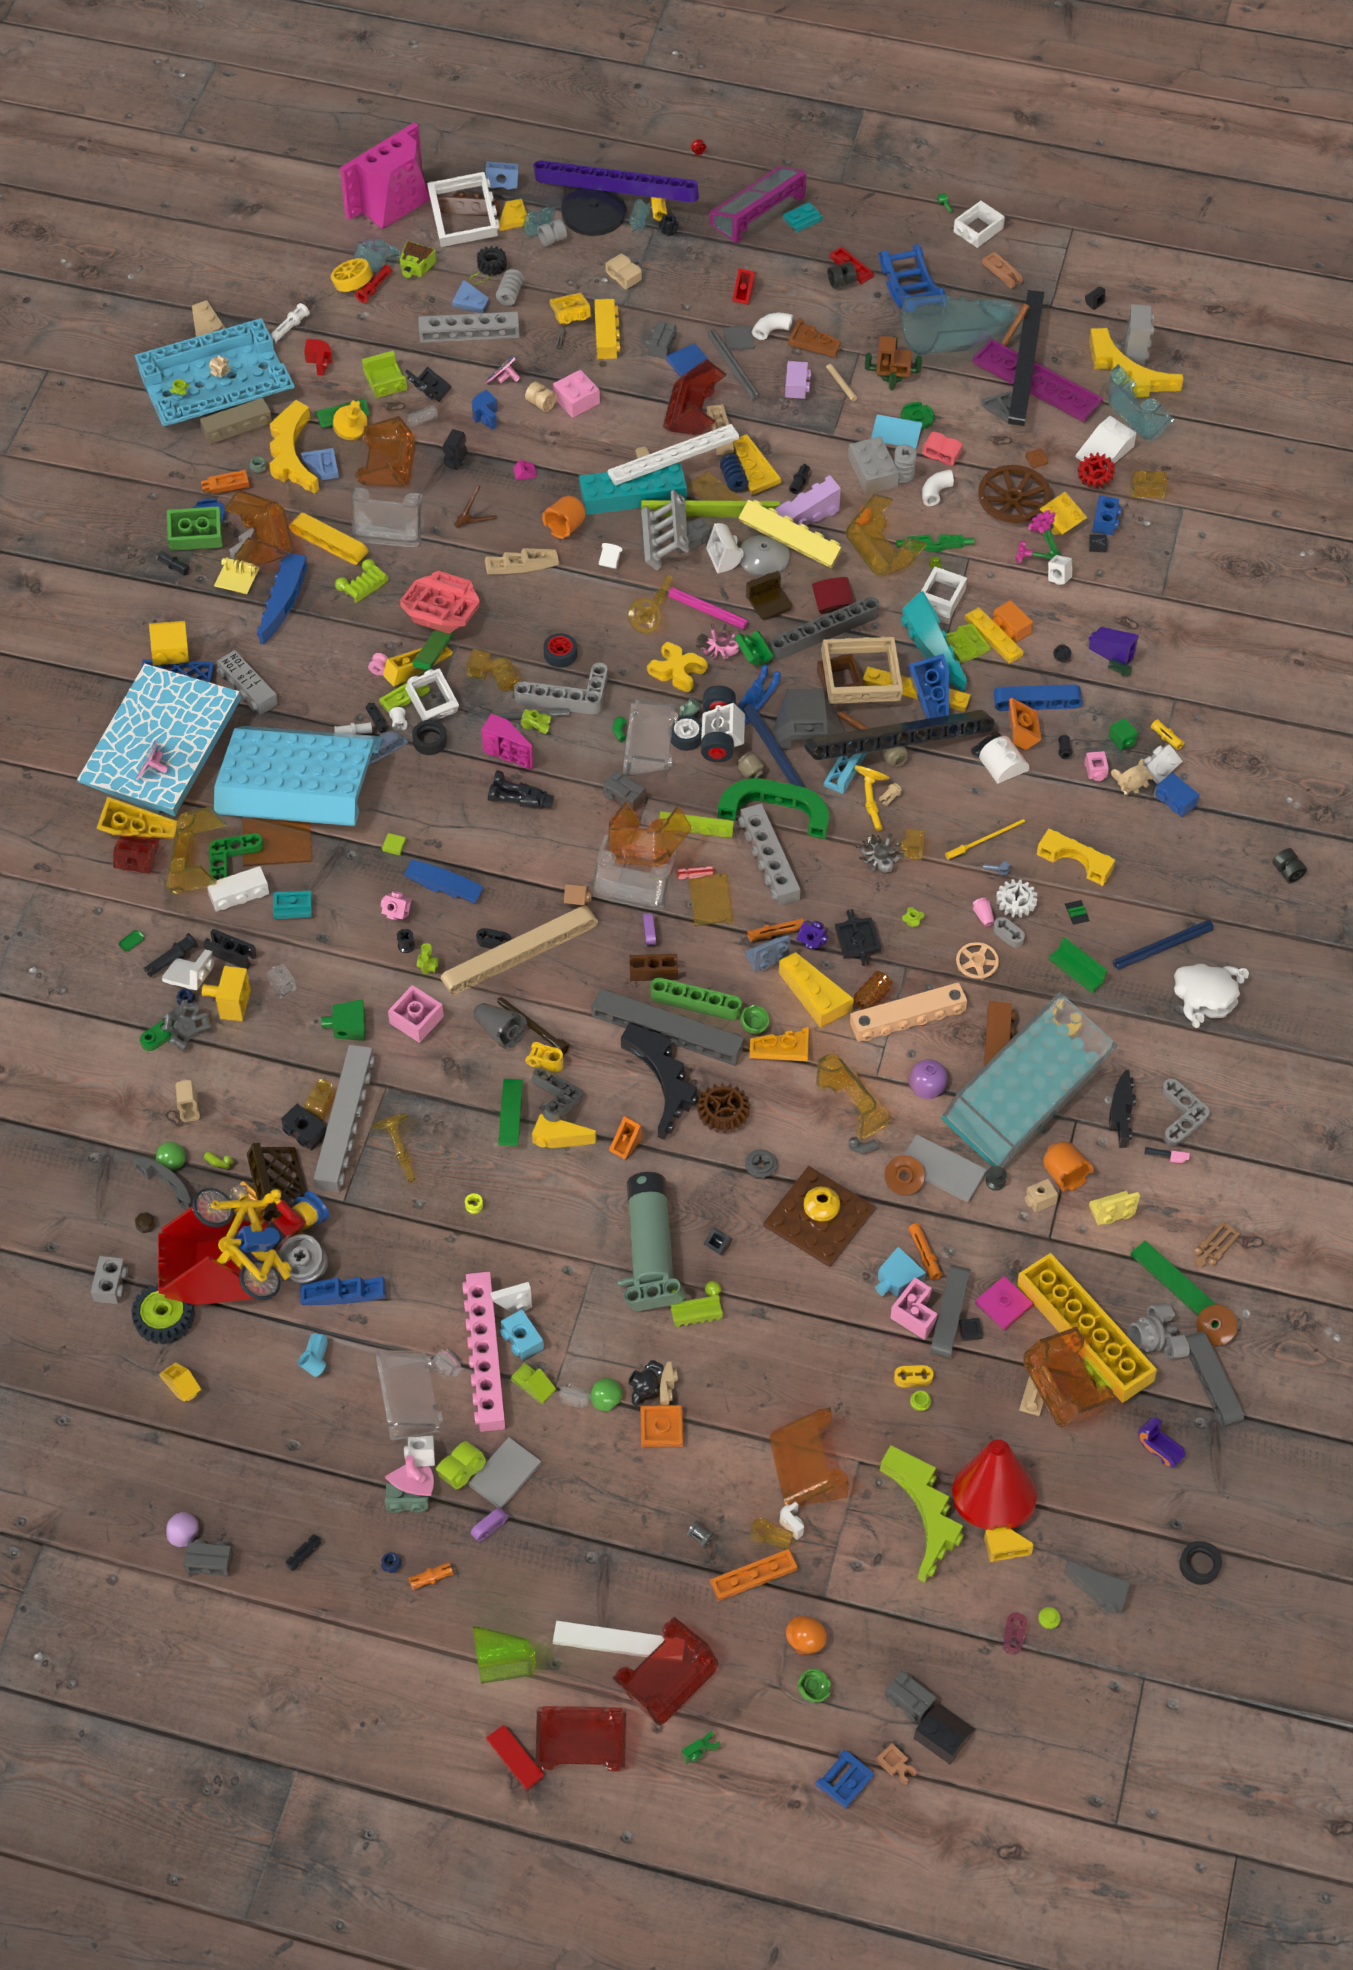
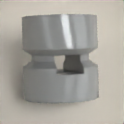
M556 219L549 224L546 223L537 228L539 239L544 246L553 244L555 240L559 242L567 238L566 228L561 219Z

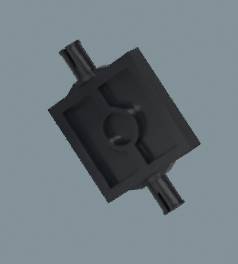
M853 909L851 911L847 910L848 920L835 924V931L843 958L860 957L862 966H865V963L867 966L870 964L867 955L881 952L880 942L872 917L856 918Z

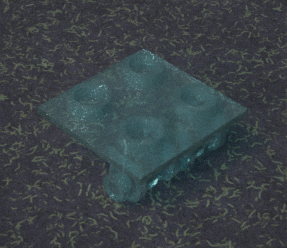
M546 207L542 211L529 212L525 216L522 228L525 230L526 236L537 235L538 226L546 223L549 224L553 221L557 207Z

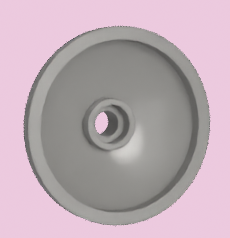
M766 535L750 537L739 547L743 549V558H741L739 564L746 572L752 575L762 577L775 571L780 573L789 564V548Z

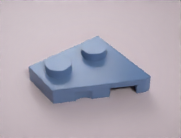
M464 280L452 301L453 307L477 313H484L489 304L487 296Z
M333 448L301 453L302 460L321 480L339 478Z

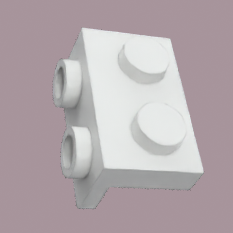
M1170 744L1164 747H1157L1153 751V756L1144 759L1145 766L1153 776V781L1156 784L1165 779L1182 762Z

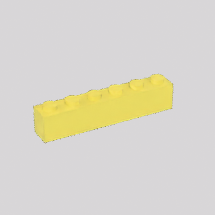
M753 500V502L747 501L739 516L741 523L830 569L833 568L842 551L838 542L832 539L830 541L824 539V535L815 531V533H812L807 526L801 523L799 525L793 523L794 520L788 516H779L776 510L762 507L763 504L757 500Z

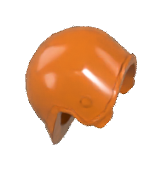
M795 1617L788 1623L786 1628L788 1642L796 1649V1653L800 1655L816 1653L826 1644V1629L821 1622L813 1617Z

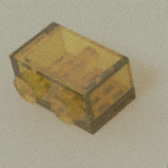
M1133 470L1130 482V497L1165 499L1168 486L1167 472Z

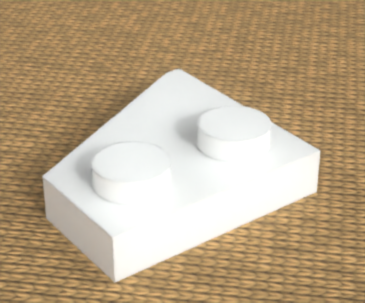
M529 1282L490 1293L493 1302L511 1313L520 1310L525 1312L532 1308Z

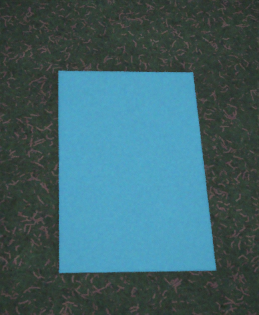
M877 414L871 439L881 436L884 443L898 446L910 445L916 449L922 423Z

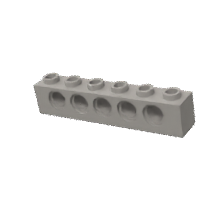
M518 312L418 317L420 343L519 338Z
M762 803L741 809L740 817H738L739 825L745 830L746 841L752 845V854L758 859L759 870L764 872V881L771 888L772 899L776 900L778 906L799 901V885Z

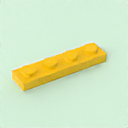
M979 607L965 615V620L969 624L973 623L983 638L1009 664L1023 656L1024 651Z

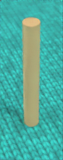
M828 364L827 370L852 402L855 401L857 396L834 366Z

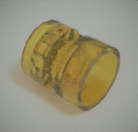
M501 657L491 663L489 670L498 688L501 691L514 689L515 684L520 682V678L511 660L507 657Z

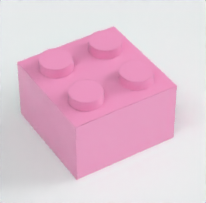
M581 369L553 383V392L557 394L556 401L572 418L600 404V389Z
M412 985L388 1010L389 1024L420 1043L444 1017L443 1005Z

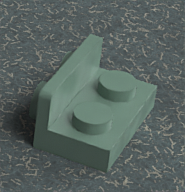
M386 1484L385 1508L386 1511L392 1513H400L402 1511L420 1513L423 1510H429V1496L409 1494L399 1490L392 1484Z

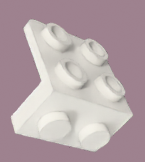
M204 950L196 962L175 959L162 976V981L190 990H198L213 969L212 951Z

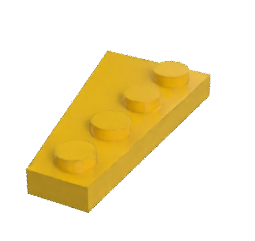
M747 434L739 437V440L733 441V449L742 463L749 481L748 489L751 495L781 483L779 475Z

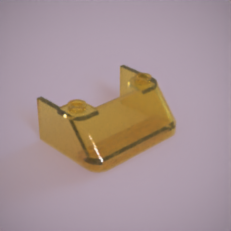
M873 494L848 525L846 537L872 572L877 576L884 577L911 565L927 544L923 541L908 538L896 552L882 534L887 525V519L883 512L893 500L890 497Z
M211 806L189 811L179 816L166 879V888L173 894L214 885L217 882L201 865L189 867L194 834L226 826V822Z

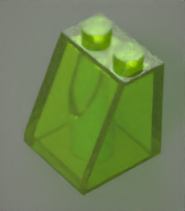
M479 1626L473 1627L481 1684L533 1676L532 1668L536 1667L534 1646L529 1647L527 1638Z

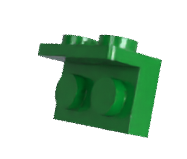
M756 630L751 636L738 633L734 637L749 663L762 667L774 657L773 652L759 631Z

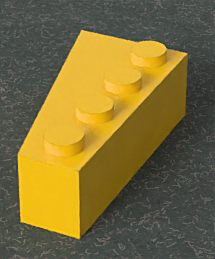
M795 952L779 960V974L820 1028L853 1011L854 998Z

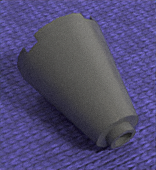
M482 1003L474 1009V1019L503 1049L514 1047L524 1036L525 1031L523 1027L524 1025L527 1026L526 1017L522 1014Z

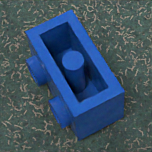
M1173 772L1157 784L1155 796L1161 802H1164L1174 813L1181 817L1197 806L1200 795Z

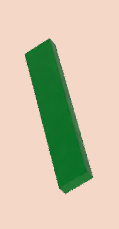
M1146 1240L1131 1252V1256L1197 1316L1206 1307L1217 1305ZM1218 1321L1212 1323L1213 1328L1219 1326Z

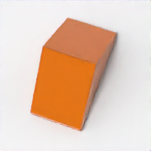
M624 1116L609 1151L626 1160L642 1140V1125Z

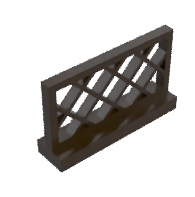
M252 1143L247 1152V1159L257 1200H262L265 1195L271 1193L273 1185L283 1191L281 1193V1201L284 1200L282 1196L285 1193L294 1200L298 1197H304L306 1189L296 1148L261 1147L260 1143ZM263 1153H269L273 1156V1161L267 1160ZM290 1153L292 1160L290 1162L287 1161L281 1154ZM278 1160L286 1167L281 1170L274 1163ZM269 1168L279 1174L276 1179L268 1174ZM288 1168L295 1173L296 1177L294 1179L285 1173ZM283 1177L290 1184L285 1187L278 1182V1179ZM292 1185L299 1189L300 1194L296 1195L289 1188ZM285 1201L290 1208L294 1207V1201L291 1204ZM274 1202L266 1207L263 1218L265 1221H271L272 1218H279L283 1214L277 1211L276 1203Z

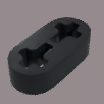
M482 928L476 933V940L479 946L493 949L502 945L500 942L506 940L504 943L510 941L511 936L506 932Z

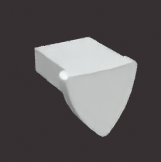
M602 543L603 549L599 565L617 569L623 548L613 544Z

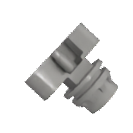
M1168 1303L1149 1306L1147 1316L1138 1319L1135 1323H1131L1128 1327L1127 1337L1139 1350L1156 1352L1162 1348L1168 1359L1186 1357L1190 1352L1185 1335L1174 1336V1333H1177V1328L1170 1327L1168 1323L1175 1316L1172 1307Z

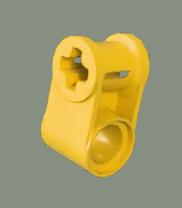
M539 1042L532 1043V1050L525 1058V1062L529 1066L545 1068L553 1073L560 1072L564 1068L563 1053L560 1049Z

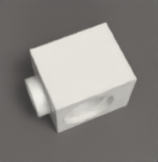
M1056 555L1048 562V581L1062 585L1072 577V558Z
M433 1436L408 1437V1446H404V1456L406 1458V1456L412 1455L415 1467L435 1465Z

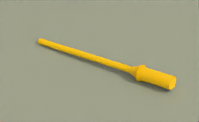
M1025 819L968 845L961 844L959 847L946 852L945 856L949 860L962 853H966L970 847L1024 823Z

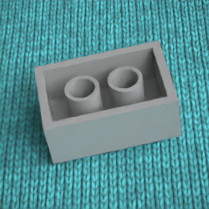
M1131 304L1125 335L1124 355L1131 361L1144 366L1145 359H1149L1148 347H1151L1152 337L1150 335H1153L1154 325H1151L1154 320V313H1151V306Z
M881 436L849 444L848 460L865 495L898 487L899 472Z

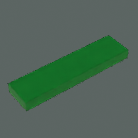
M435 630L413 660V667L430 670L453 638L454 631L448 634Z

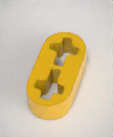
M925 1365L900 1366L895 1370L894 1382L899 1387H925L932 1383L934 1373L929 1366ZM901 1373L905 1374L906 1380H902V1377H900ZM921 1373H925L927 1379H923Z

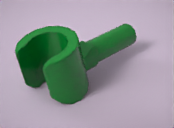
M938 194L937 203H944L949 213H952L953 210L948 203L947 194Z

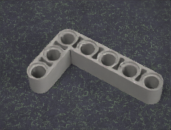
M595 663L592 666L587 689L518 682L514 686L515 702L522 706L554 710L569 709L570 712L597 714L602 709L608 682L607 666L604 663Z

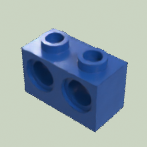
M1099 495L1092 532L1113 536L1114 529H1118L1119 519L1116 516H1120L1122 506H1118L1120 498Z

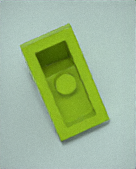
M526 1363L511 1376L513 1383L542 1405L556 1391L555 1386L540 1368L535 1371Z

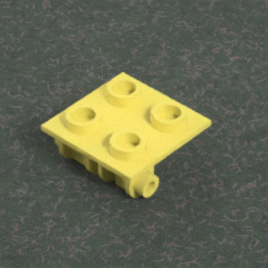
M229 557L223 558L221 564L224 566L214 586L248 594L260 567H257L254 563L240 562L238 559L235 561Z

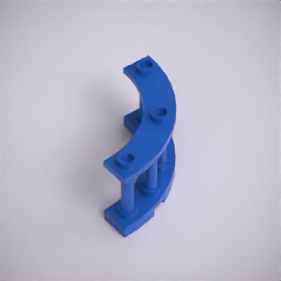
M919 244L913 245L912 251L891 255L888 250L878 253L883 274L886 273L888 281H886L888 290L896 305L902 307L903 312H912L915 306L935 302L938 305L946 304V293L943 291V288L937 287L933 279L930 278L923 261V250ZM911 257L915 258L917 268L900 272L893 270L892 261ZM919 274L922 282L902 286L897 279ZM922 288H925L927 291L925 293L915 295H909L905 293L908 291H913Z

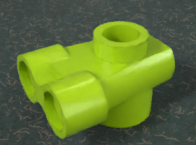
M525 709L522 714L521 725L526 730L536 728L538 732L546 735L549 730L551 716L545 713L539 714L536 710L530 711Z
M425 943L421 946L422 952L418 956L417 968H421L423 974L436 973L439 958L432 957V946Z

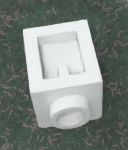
M795 1501L791 1505L787 1504L780 1511L779 1523L798 1540L803 1536L804 1524L798 1516H794L798 1512L799 1506Z

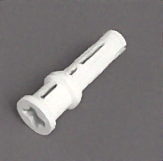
M299 303L293 312L288 313L287 319L270 334L273 344H276L294 325H299L301 320L310 314L304 304Z

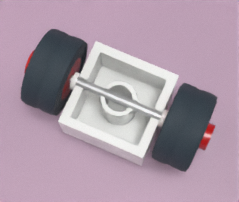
M712 686L706 689L703 694V708L706 712L703 713L701 755L711 762H724L732 758L734 747L744 744L745 713L736 706V695L731 688Z

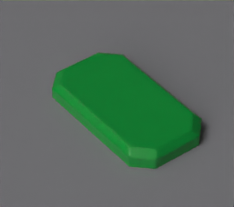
M134 930L119 942V947L123 951H130L144 940V935L139 930Z

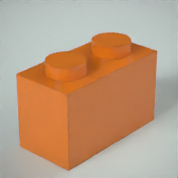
M1011 600L994 610L993 621L1015 643L1032 633L1033 621Z

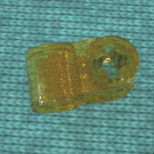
M325 1079L317 1081L304 1103L303 1108L316 1118L323 1119L334 1099L330 1081Z

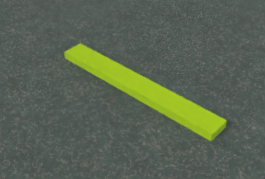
M641 500V509L647 506L652 511H657L670 503L671 500ZM685 501L686 517H739L747 501ZM759 501L763 504L762 507L766 509H775L780 506V501ZM672 510L660 517H670L673 515Z

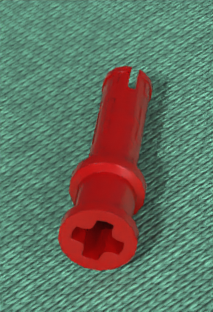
M384 265L368 283L355 292L357 300L361 303H366L368 298L376 293V288L393 272L392 268L389 265Z

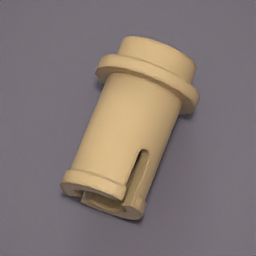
M890 784L888 786L889 789L879 797L880 802L884 800L882 802L883 805L888 806L896 796L901 794L902 789L898 784Z

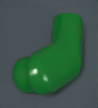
M621 716L614 720L612 732L619 742H624L627 736L622 731V728L626 726L627 720Z

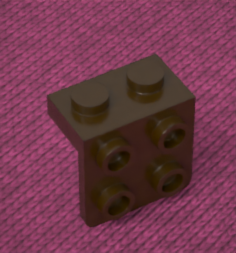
M778 571L768 573L746 583V597L762 620L792 609V603L780 587L781 575Z

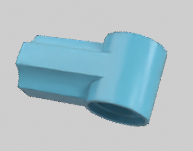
M317 1333L310 1336L307 1349L298 1361V1366L314 1377L319 1376L325 1369L326 1362L323 1358L328 1344V1338L323 1334Z

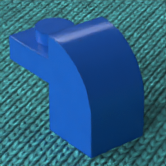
M486 389L472 400L473 420L475 423L482 421L491 430L496 428L495 412L497 411V399Z

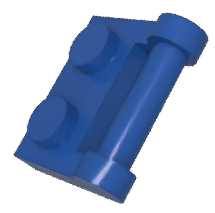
M843 1750L839 1754L840 1758L822 1778L815 1782V1785L843 1808L847 1809L871 1781L875 1773L848 1751ZM845 1764L851 1765L836 1785L832 1787L829 1783Z

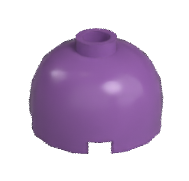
M932 1059L919 1061L913 1066L909 1075V1087L915 1091L918 1097L924 1099L937 1098V1095L945 1092L948 1085V1075L945 1067Z

